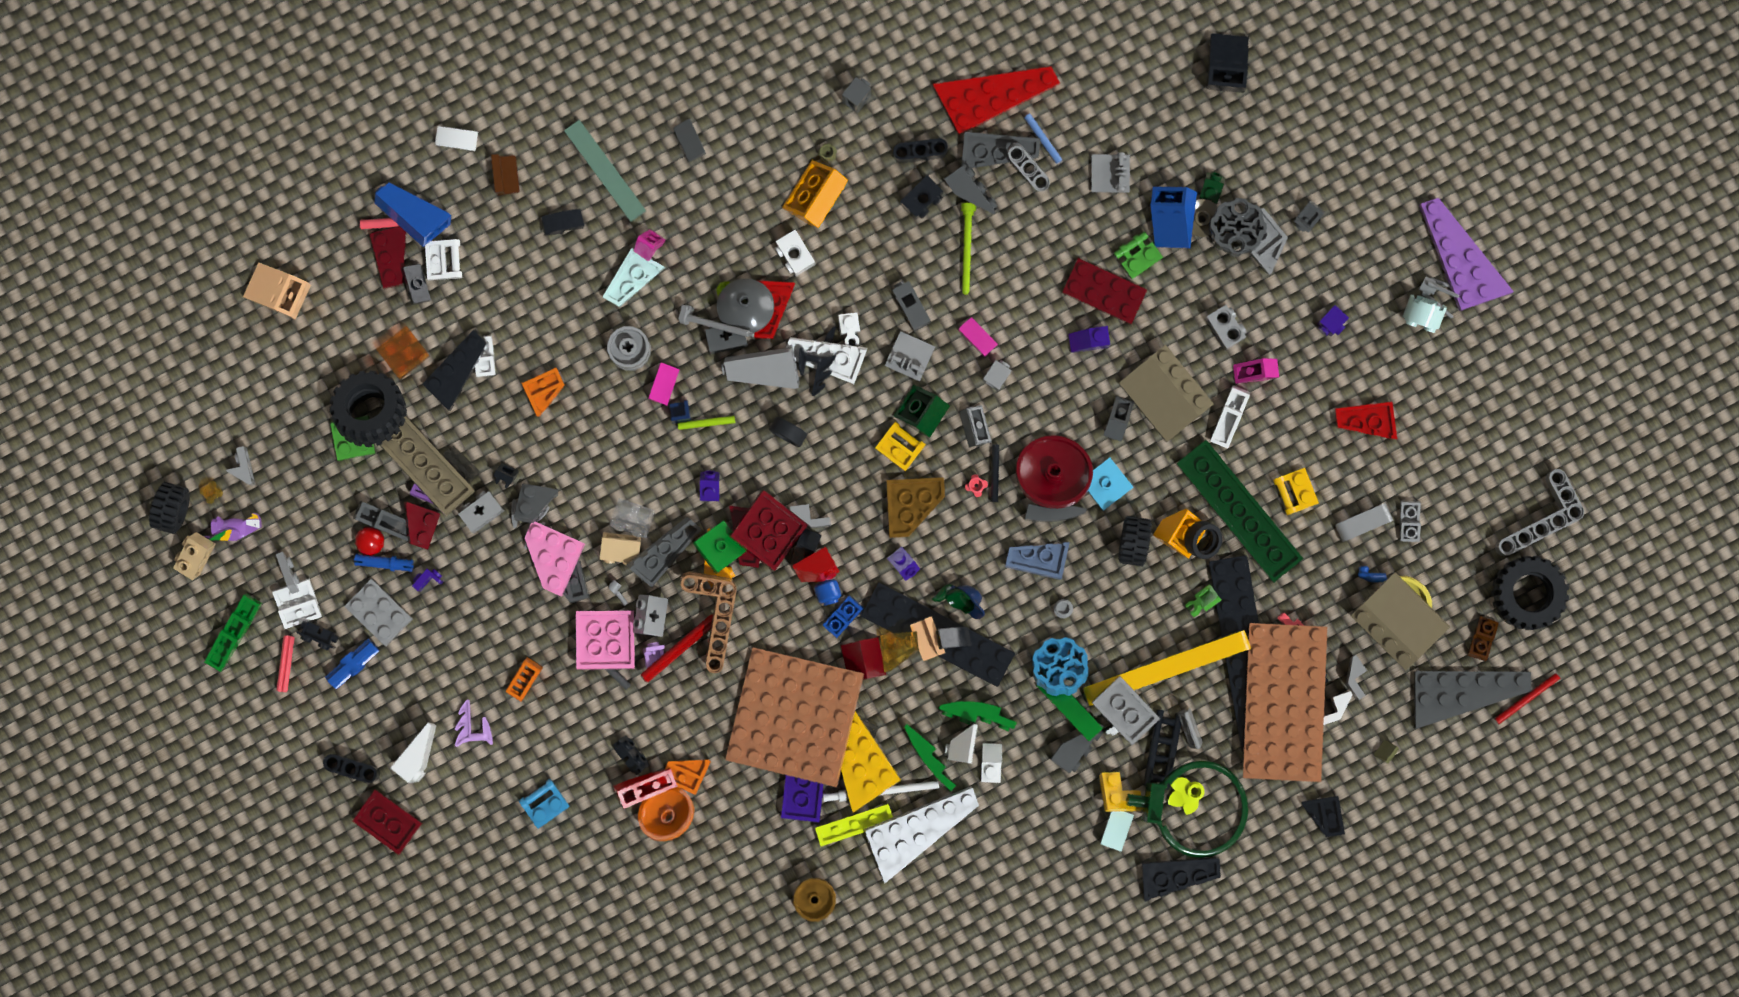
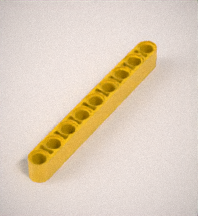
M1244 630L1084 687L1083 691L1088 705L1091 706L1093 705L1092 702L1119 676L1133 690L1246 651L1251 649Z

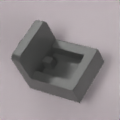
M1310 200L1294 220L1296 227L1303 232L1309 233L1324 215L1325 211Z

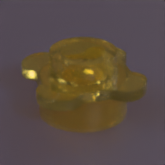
M210 481L208 485L200 489V494L206 498L207 503L212 504L216 498L223 496V491L219 490L215 481Z

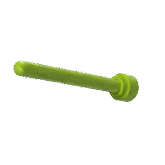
M961 203V212L964 215L962 293L964 295L970 292L972 216L976 212V205L973 203Z

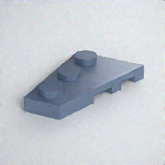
M1070 542L1040 546L1009 547L1005 568L1061 580Z

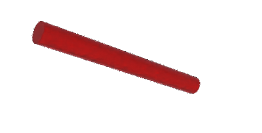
M1553 674L1494 718L1498 725L1560 680L1558 674Z

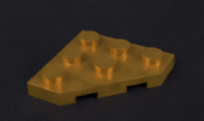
M944 477L887 480L889 538L909 537L944 499Z

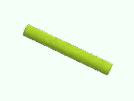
M735 416L678 422V430L736 423Z

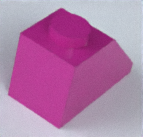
M1262 358L1233 365L1235 384L1279 378L1278 361L1276 358Z

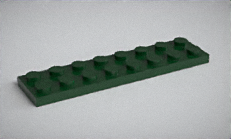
M1207 440L1176 463L1273 583L1304 559Z

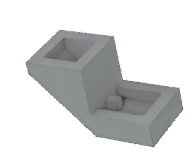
M809 504L790 506V511L812 529L831 526L830 517L811 519Z
M1353 655L1350 657L1345 684L1355 699L1360 700L1366 695L1355 679L1367 670L1357 655Z

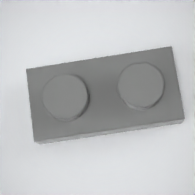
M284 552L276 554L288 589L292 594L299 592L297 584L300 581L297 574L292 571L294 564L291 557H287Z

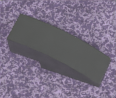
M359 502L353 519L408 541L406 519L365 502Z
M1028 504L1025 520L1032 522L1064 521L1084 515L1086 509L1076 506L1053 509Z

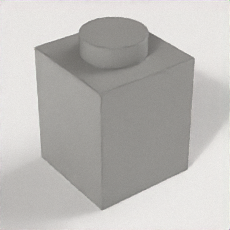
M995 360L983 378V382L999 392L1011 374L1010 365L1002 360L1000 362Z

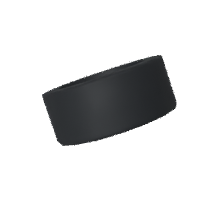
M776 417L769 428V431L797 447H801L807 436L805 431L780 417Z
M1207 521L1195 522L1186 532L1184 539L1185 547L1190 554L1200 559L1212 558L1221 548L1222 533L1217 526ZM1208 529L1210 532L1209 543L1203 550L1199 551L1197 548L1198 537L1204 530Z

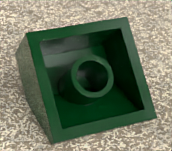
M913 384L893 416L915 431L930 438L950 405L937 395Z

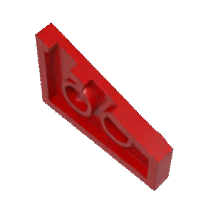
M759 281L769 289L773 296L774 313L770 322L763 329L754 333V338H774L795 283Z
M1393 402L1334 409L1338 429L1393 440L1398 439Z

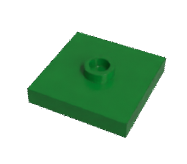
M724 520L693 543L715 574L746 552L743 547L729 537L732 531Z

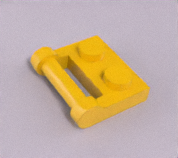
M895 421L875 449L906 472L926 444L923 441L919 442L899 427L900 424ZM896 433L915 447V450L911 452L891 436Z
M1305 468L1273 480L1284 502L1286 515L1319 504ZM1285 481H1289L1298 504L1297 506L1293 507L1284 484Z

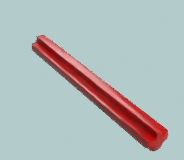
M709 615L642 672V679L647 683L650 682L711 629L713 615Z

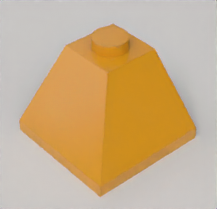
M1184 509L1162 519L1153 536L1189 559L1191 554L1185 547V535L1191 525L1201 520L1189 510ZM1204 530V531L1199 535L1198 540H1197V544H1198L1199 541L1201 540V538H1202V536L1204 535V533H1205L1206 530Z

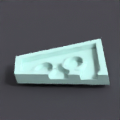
M631 248L603 298L621 307L665 267L652 259L650 261L645 260Z

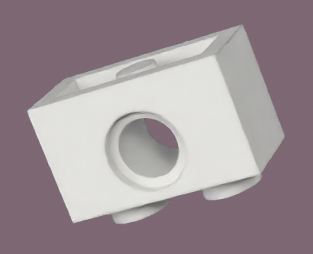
M796 230L776 241L777 247L775 250L780 258L784 256L787 263L785 266L790 274L794 273L795 276H798L815 265L814 259ZM797 250L800 254L797 258L793 259L789 257V252Z

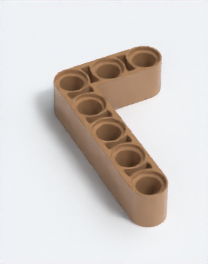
M685 572L680 578L681 587L684 591L716 597L705 663L709 672L718 673L724 665L736 596V585L730 578ZM692 578L695 582L691 586H686L684 580ZM706 581L714 583L711 589H705L703 584ZM725 584L733 586L730 592H724L722 587ZM721 603H728L729 608L726 611H722L719 609V605ZM720 621L726 623L725 628L722 630L715 627ZM720 640L723 644L720 648H714L712 646L713 642ZM712 659L720 661L716 667L710 666L709 662Z

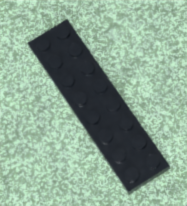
M878 583L861 615L866 620L915 645L917 644L910 625L932 616L937 630L964 627L881 583ZM968 629L972 646L944 649L945 653L938 656L998 687L1015 653Z

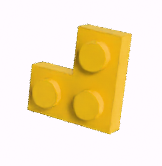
M1105 772L1099 775L1105 812L1141 811L1143 809L1142 807L1126 805L1127 795H1141V790L1123 791L1120 772Z

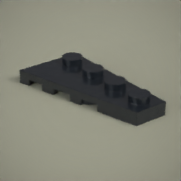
M476 329L472 330L423 383L448 411L452 410L457 397L460 396L462 388L470 378L472 370L488 345V342Z

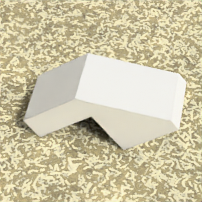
M1351 691L1330 698L1335 713L1325 715L1323 725L1341 719L1352 697Z

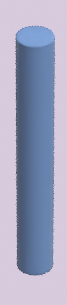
M1031 114L1026 115L1024 119L1040 139L1056 164L1060 163L1062 158Z

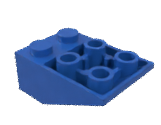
M1153 187L1151 214L1156 247H1191L1197 198L1196 191L1188 187Z

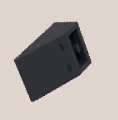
M1211 33L1206 89L1244 93L1248 73V36Z

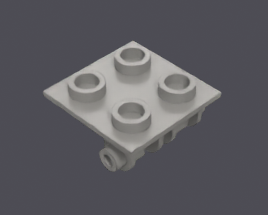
M1117 153V155L1092 154V192L1130 193V155H1125V153Z
M900 331L885 366L920 381L935 346Z

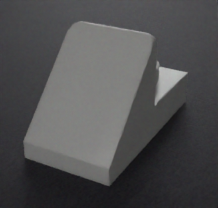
M244 446L236 448L235 460L237 465L240 464V467L226 471L251 486L256 485L248 449Z

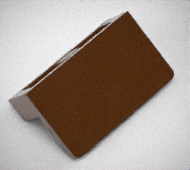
M499 154L491 155L495 193L497 196L519 193L516 156L500 157Z

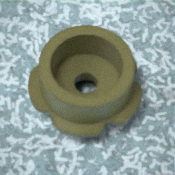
M825 143L819 148L818 155L822 161H833L836 158L837 149L835 146Z

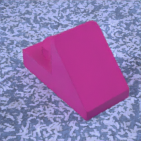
M648 230L637 238L634 252L645 260L650 261L655 251L663 245L666 239L652 230Z

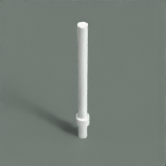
M930 781L896 785L880 795L939 788V782ZM846 790L823 794L824 802L835 800L843 802L849 799Z

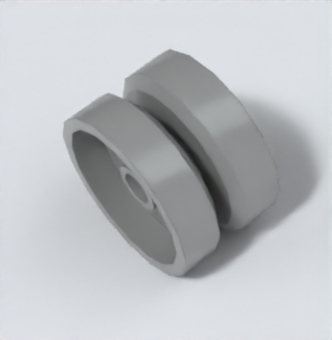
M624 326L611 334L607 343V351L610 359L618 368L625 371H635L642 368L648 362L651 355V346L648 338L640 329L633 326ZM628 346L633 347L631 348V352H627L626 348Z

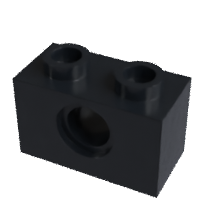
M927 175L900 201V205L915 220L919 217L923 219L929 213L928 208L933 204L936 206L943 199V190ZM920 195H926L928 197V201L926 203H920L918 201V197Z

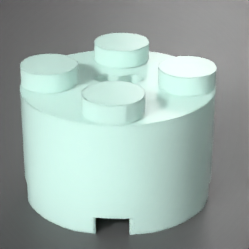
M1411 294L1403 318H1405L1404 320L1408 325L1417 327L1418 324L1423 326L1424 330L1435 333L1436 329L1440 328L1447 307L1445 305L1439 307L1437 306V301L1417 295L1415 299L1414 295Z

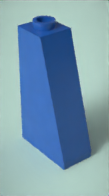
M391 183L386 184L384 187H379L375 192V204L422 247L450 226L451 214Z

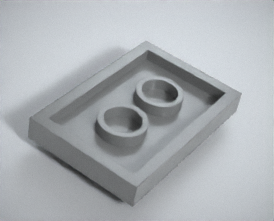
M370 579L344 606L386 647L413 620L373 579Z
M1121 676L1092 702L1131 745L1160 719Z

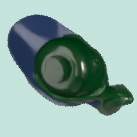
M950 584L945 585L932 598L934 602H941L946 599L953 608L962 610L964 614H969L974 619H981L985 615L984 610L980 606L982 601L981 593L969 585L958 587Z

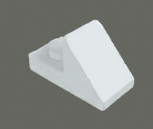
M982 744L981 782H1001L1002 744Z

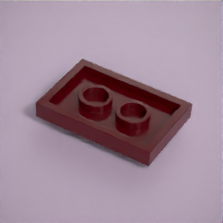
M374 790L352 820L398 855L402 853L423 824L378 790Z

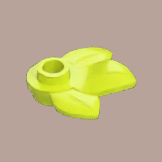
M1184 777L1177 778L1171 785L1174 791L1168 799V804L1175 807L1183 806L1185 814H1191L1198 808L1199 800L1204 795V787L1199 782H1190ZM1194 787L1198 789L1196 794L1191 793V789Z

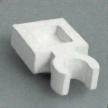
M858 313L838 315L840 335L846 334L844 345H849L848 341L853 339L855 346H858L859 338L855 335V333L860 332Z

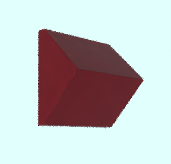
M878 637L841 645L847 670L863 673V680L886 675Z

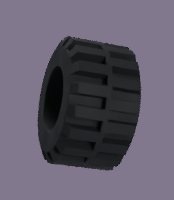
M163 482L156 491L149 513L150 527L175 534L181 528L188 511L190 501L189 489L169 482Z
M1133 516L1125 518L1119 546V563L1144 566L1151 537L1152 523L1150 519Z

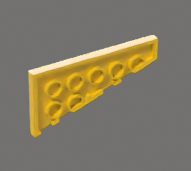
M856 711L841 768L853 813L901 781Z

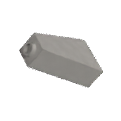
M793 347L726 357L724 364H722L723 375L727 376V381L793 389L799 388L800 385Z

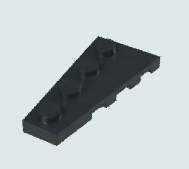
M1220 858L1142 862L1144 902L1152 898L1168 895V893L1177 890L1187 889V887L1221 878Z

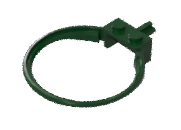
M1193 761L1183 764L1171 771L1161 783L1146 782L1145 796L1128 794L1126 797L1127 806L1143 808L1141 821L1154 823L1163 839L1172 848L1191 857H1211L1229 849L1241 836L1248 818V800L1241 782L1226 767L1210 761ZM1196 768H1210L1226 775L1235 784L1241 799V819L1235 833L1225 844L1208 851H1196L1182 846L1172 837L1167 826H1162L1163 821H1161L1167 784L1172 785L1183 773Z

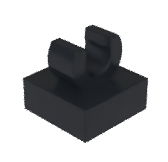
M501 463L494 474V477H496L495 483L498 484L500 480L506 482L504 488H508L518 476L519 470Z

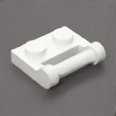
M460 240L430 241L425 245L428 281L462 278L458 248ZM445 247H451L452 272H447Z

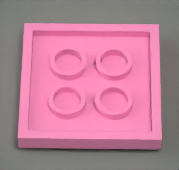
M576 611V670L635 669L634 611Z

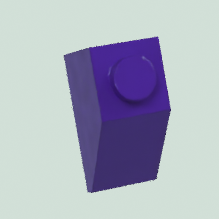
M1108 326L1089 328L1068 334L1071 353L1109 348L1110 346Z

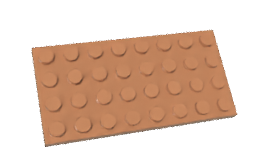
M1249 623V643L1251 649H1248L1243 778L1321 782L1327 627Z

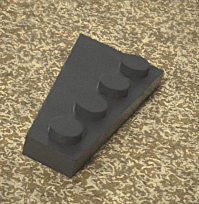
M686 517L626 566L650 587H653L702 529L690 518Z

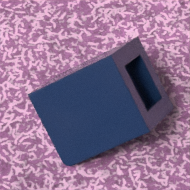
M688 400L670 404L672 424L691 421Z

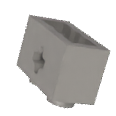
M483 491L476 496L477 500L472 504L467 503L460 508L461 512L458 515L473 534L505 511L490 491L487 493ZM478 507L485 508L483 509V515H476Z
M639 595L636 602L637 610L633 622V633L663 637L668 599Z

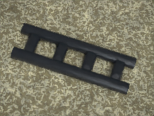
M1156 710V715L1160 719L1153 727L1143 782L1144 786H1146V782L1151 783V781L1161 783L1173 771L1181 729L1178 713L1175 714V718L1163 716L1164 710ZM1162 724L1173 726L1171 737L1160 735ZM1158 743L1170 745L1168 756L1156 754ZM1155 762L1166 764L1164 775L1153 773ZM1169 783L1167 784V788H1165V790H1170Z

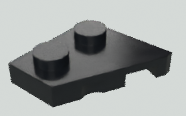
M1339 796L1302 801L1303 807L1325 837L1345 835Z

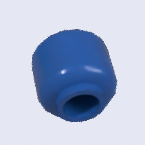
M825 580L814 586L819 603H823L826 606L839 602L838 599L841 597V591L837 580Z

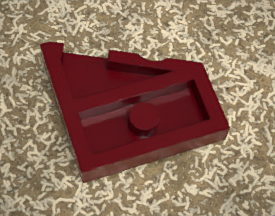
M404 502L407 516L408 543L428 550L440 513Z

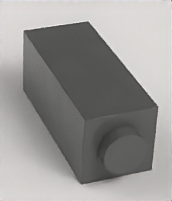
M901 281L894 285L895 289L892 290V293L913 332L931 324V320L909 281L906 283Z

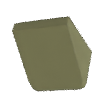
M1385 740L1374 753V756L1383 763L1388 764L1399 748Z

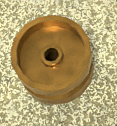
M810 878L803 881L797 887L794 894V907L797 913L808 921L826 919L833 912L836 905V893L833 887L821 878ZM813 896L819 899L816 904L811 902Z

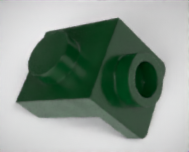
M1207 172L1199 199L1210 200L1218 204L1225 177H1222L1217 172Z

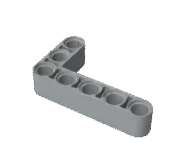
M1561 469L1550 471L1545 478L1546 484L1560 510L1499 540L1495 545V550L1499 555L1507 556L1583 518L1584 508L1564 471ZM1553 474H1557L1560 477L1559 483L1553 482ZM1562 491H1566L1569 494L1567 501L1561 498ZM1571 508L1577 510L1578 515L1576 518L1570 515ZM1554 516L1560 518V526L1553 524ZM1537 525L1543 527L1544 532L1542 535L1537 534ZM1521 533L1525 534L1527 538L1526 543L1519 541ZM1503 542L1509 544L1510 549L1508 552L1502 550Z

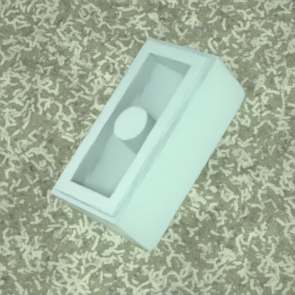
M1124 811L1111 812L1101 845L1122 852L1134 815Z

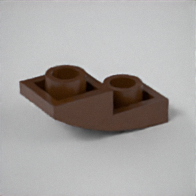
M1479 617L1467 656L1485 662L1488 660L1499 622Z

